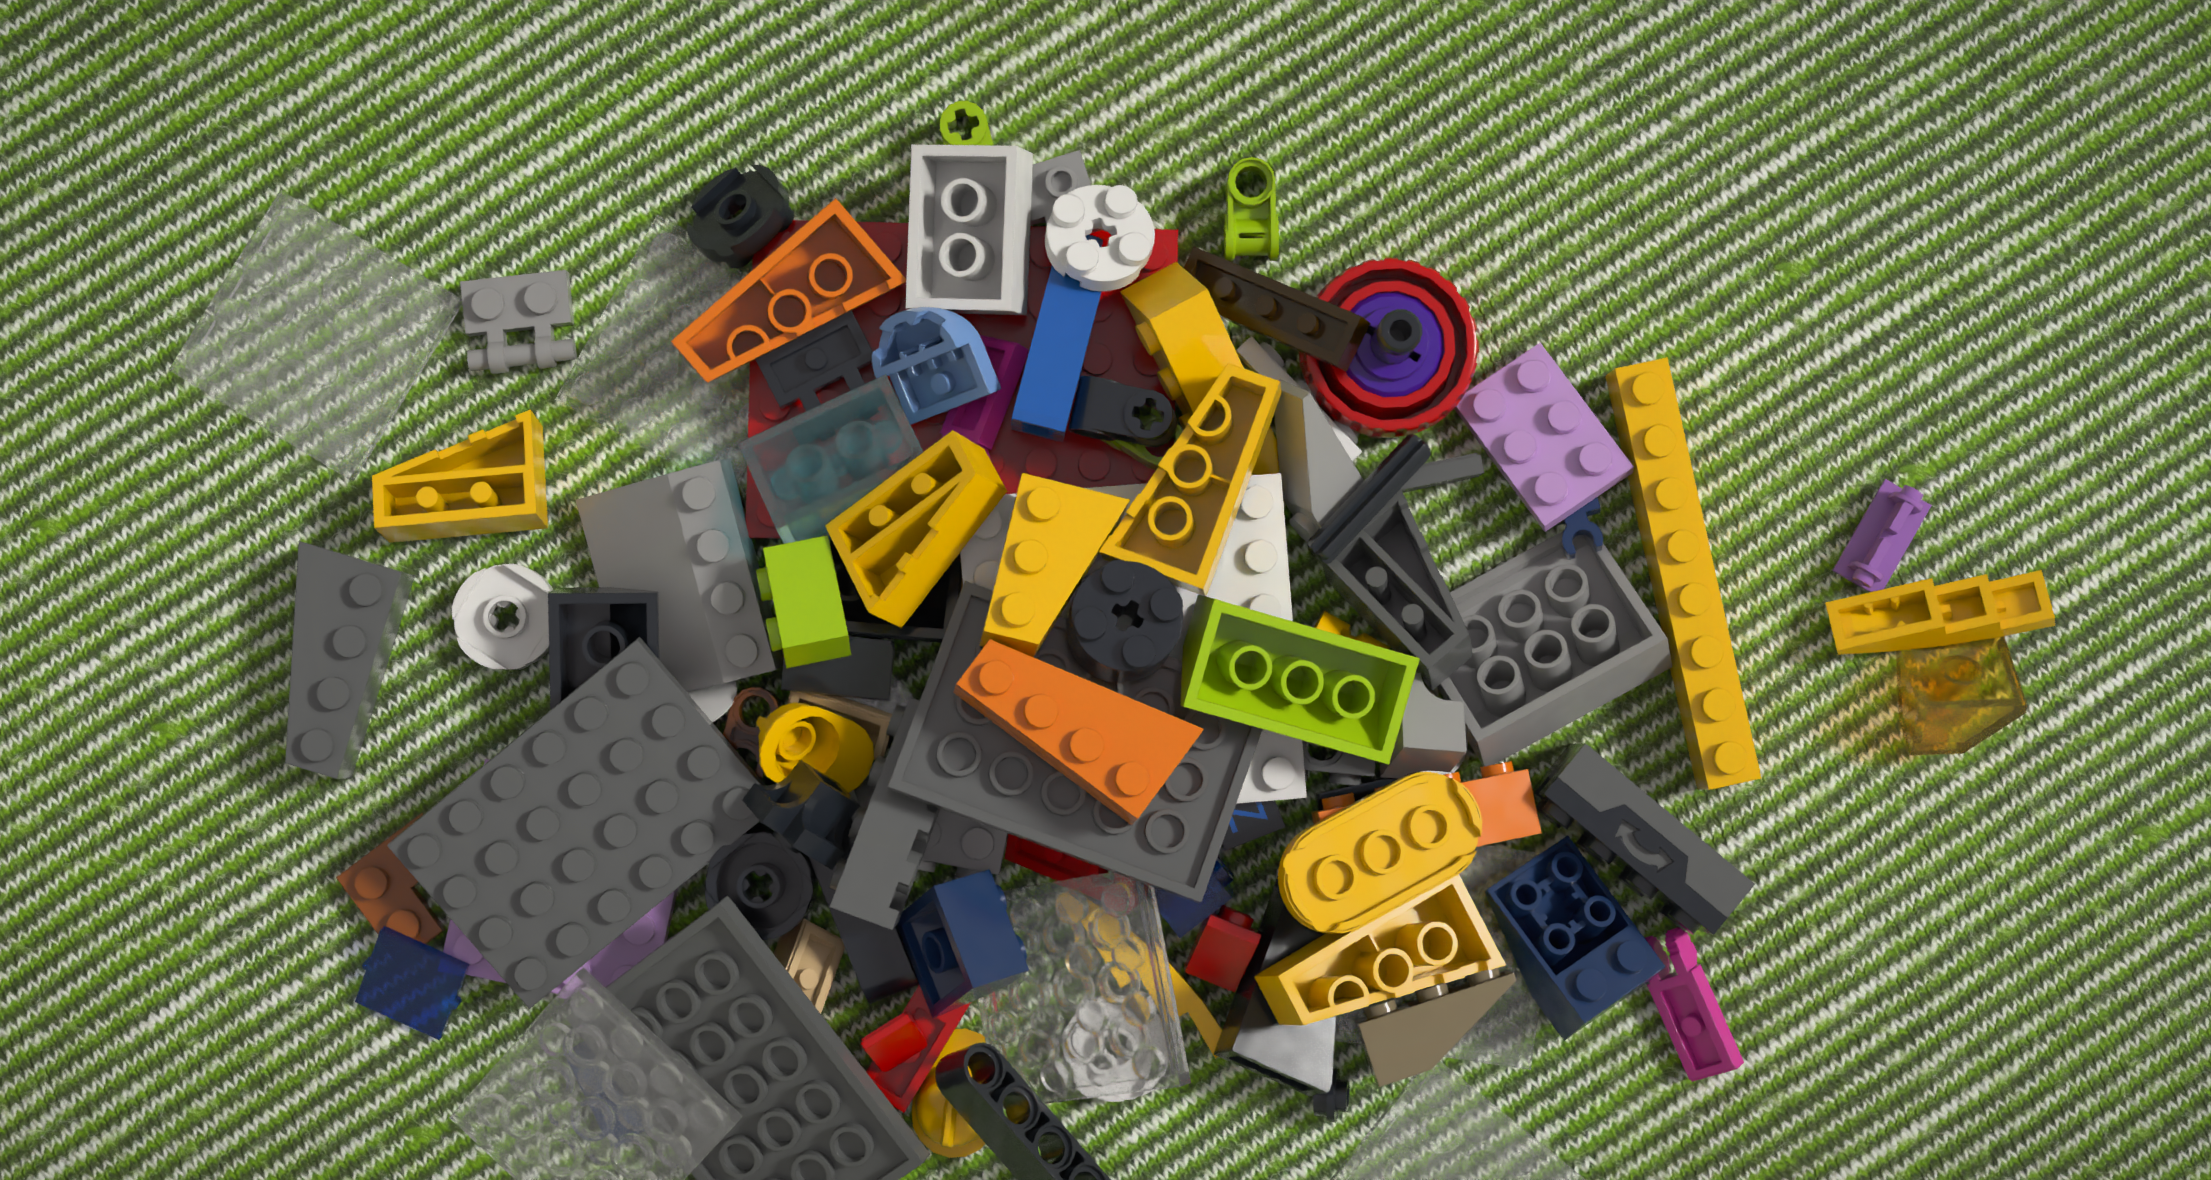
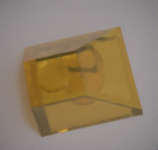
M2004 636L1946 646L1896 651L1899 720L1910 755L1963 754L2024 715L2027 711L2028 705Z

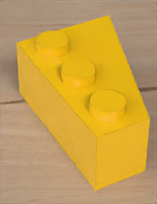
M530 409L516 415L515 420L486 432L482 429L470 434L467 440L439 452L436 449L372 475L374 528L389 543L547 529L543 426Z
M952 430L826 524L825 527L867 611L902 628L1003 498L1007 490L985 449Z
M1022 473L979 646L984 647L991 639L1034 657L1081 581L1092 567L1099 555V550L1123 518L1130 499Z

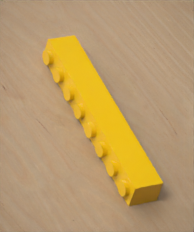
M1668 357L1615 368L1605 378L1621 450L1634 466L1633 473L1628 476L1661 629L1668 638L1672 662L1670 670L1697 789L1711 790L1762 779Z

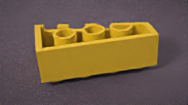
M1174 262L1120 291L1137 324L1135 328L1143 346L1150 355H1153L1160 369L1157 375L1162 387L1172 401L1176 400L1183 414L1178 419L1184 430L1188 420L1227 363L1243 368V365L1208 289L1177 262ZM1269 426L1252 475L1279 473L1277 439L1271 426Z
M1227 363L1188 420V424L1172 448L1168 449L1158 464V468L1142 492L1138 493L1118 527L1099 550L1103 560L1108 562L1124 560L1148 565L1162 573L1172 585L1207 596L1282 394L1280 381Z
M1458 874L1355 931L1326 933L1254 977L1279 1025H1307L1364 1008L1383 1000L1405 996L1440 983L1462 979L1467 975L1499 968L1506 964Z

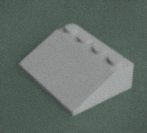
M730 459L709 462L575 500L599 587L658 591L660 661L686 692L773 671L783 666L784 656L782 650H771L766 619L773 618L769 601H762L756 573V569H760L752 538H749L746 515Z
M1562 531L1450 592L1470 634L1473 656L1438 685L1437 688L1444 700L1464 702L1466 739L1483 766L1500 762L1672 668L1668 638L1604 543L1602 550L1595 552L1593 542L1588 536H1576L1572 541L1576 555L1574 559L1569 560L1562 550V535L1564 532Z

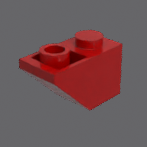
M1223 904L1219 913L1207 909L1184 965V972L1235 992L1261 938L1259 931L1251 927L1254 921L1251 918L1252 916Z

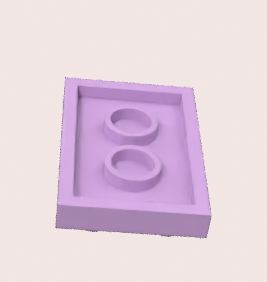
M1541 343L1467 391L1454 408L1544 532L1633 473L1634 466Z

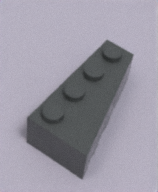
M299 541L286 764L335 779L352 778L415 575Z
M913 697L909 698L906 707L897 704L886 731V735L894 737L887 758L880 755L876 758L867 786L875 788L868 807L860 806L856 812L848 837L855 839L848 860L842 857L839 860L829 888L836 890L830 904L831 908L891 930L900 921L940 812L938 807L887 789L920 702L919 699Z

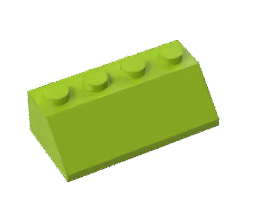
M1198 594L1183 644L1180 706L1389 765L1420 658Z

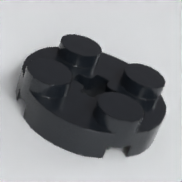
M751 165L755 171H748L742 174L737 168L727 170L711 180L695 198L691 208L695 211L696 216L693 220V227L687 221V233L690 240L708 259L715 262H725L730 268L738 269L744 267L752 260L755 253L764 248L778 233L786 230L791 225L794 219V212L789 206L788 191L773 171L762 165ZM741 209L742 212L734 218L733 215Z

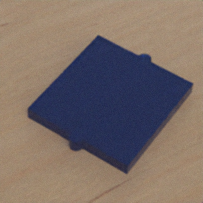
M384 926L380 930L371 957H368L362 964L366 972L355 1002L440 1040L444 1035L452 1011L457 1009L462 1002L461 997L458 995L470 964Z

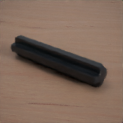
M1407 435L1308 540L1307 546L1310 553L1324 564L1331 563L1430 458L1429 446L1417 435Z

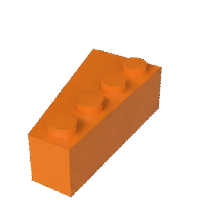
M835 198L671 341V344L708 384L903 285L907 279Z
M991 639L956 683L954 694L1130 825H1133L1204 730L1201 727Z
M1512 761L1480 767L1482 778L1461 782L1459 772L1443 774L1463 784L1471 792L1479 806L1482 816L1481 837H1478L1476 847L1541 834L1528 769L1514 771ZM1349 793L1321 799L1323 810L1311 812L1313 823L1315 824L1354 803V794Z

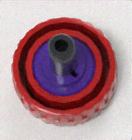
M1386 257L1379 261L1374 259L1363 261L1360 265L1347 268L1318 293L1316 298L1360 315L1371 323L1347 372L1299 352V364L1303 374V381L1308 385L1319 407L1333 421L1335 420L1349 427L1355 434L1360 433L1367 435L1369 438L1395 439L1409 434H1416L1430 428L1445 418L1458 405L1469 388L1476 370L1479 341L1476 337L1477 325L1475 318L1469 312L1470 306L1466 299L1460 296L1457 292V287L1450 280L1440 276V272L1431 267L1426 268L1417 261L1410 259L1402 261L1397 258Z

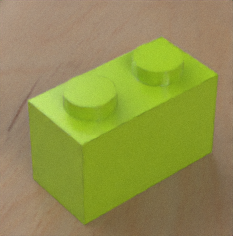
M828 535L763 548L766 567L756 569L761 599L762 601L773 600L776 617L766 619L771 650H783L786 668L851 656L849 636Z

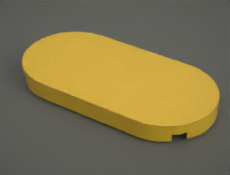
M1419 772L1395 780L1304 829L1290 841L1283 852L1278 869L1279 891L1286 908L1302 925L1321 933H1347L1371 923L1455 877L1468 867L1477 852L1475 848L1478 844V837H1481L1482 816L1479 806L1471 792L1463 784L1442 774Z

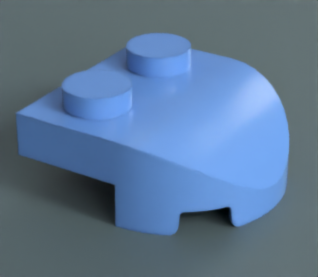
M918 307L890 316L879 327L883 332L879 348L872 353L874 374L876 380L887 376L890 377L909 425L1002 389L978 331L962 316L941 308Z

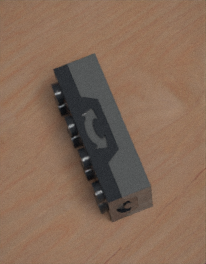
M1586 743L1569 744L1532 789L1534 797L1540 801L1536 805L1539 814L1559 829L1561 826L1566 830L1572 827L1581 835L1576 841L1580 848L1600 863L1604 861L1609 865L1611 862H1614L1622 869L1617 878L1640 897L1646 896L1652 900L1655 896L1664 904L1658 912L1683 931L1687 930L1694 935L1699 930L1714 935L1755 885V883Z

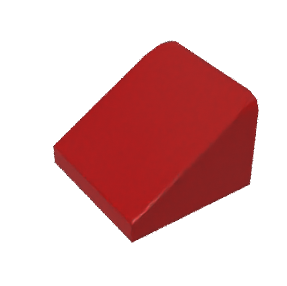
M906 1011L864 1036L861 1042L864 1050L883 1072L890 1071L925 1049L928 1045L926 1038L910 1012L906 1013Z

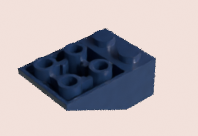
M1568 835L1484 892L1532 998L1564 1041L1644 986L1666 967Z

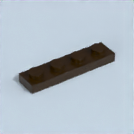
M1193 247L1184 266L1187 272L1208 289L1222 319L1346 372L1371 324L1360 315L1197 247Z

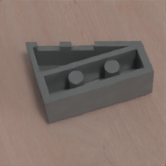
M1400 489L1331 563H1322L1325 578L1331 586L1394 651L1420 658L1416 673H1421L1422 680L1434 690L1473 656L1470 634L1430 554L1425 538L1414 520L1402 489Z

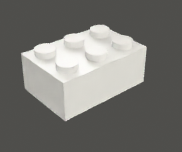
M911 144L906 309L934 307L949 310L956 314L1027 315L1033 153L1019 146Z

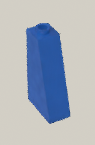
M1085 235L1087 240H1096L1099 247H1102L1103 240L1101 238ZM1053 266L1051 267L1014 406L1011 429L1063 443L1102 291H1092L1080 287L1081 281L1071 278L1066 272L1063 277Z

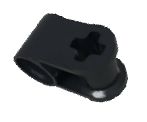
M1080 376L1068 430L1081 436L1099 440H1118L1148 447H1159L1168 443L1174 437L1177 430V416L1169 400L1157 391L1127 386L1100 377ZM1151 408H1156L1163 421L1153 422L1151 429L1146 430L1138 418L1140 415L1148 416Z

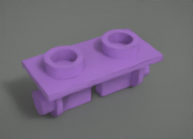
M1884 479L1832 571L1868 592L1884 589L1932 505L1921 500L1924 495L1915 488L1904 485L1901 488Z

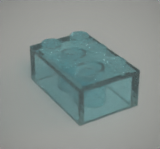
M886 374L738 443L774 526L784 544L827 535L829 541H831L832 539L825 527L826 524L923 453Z

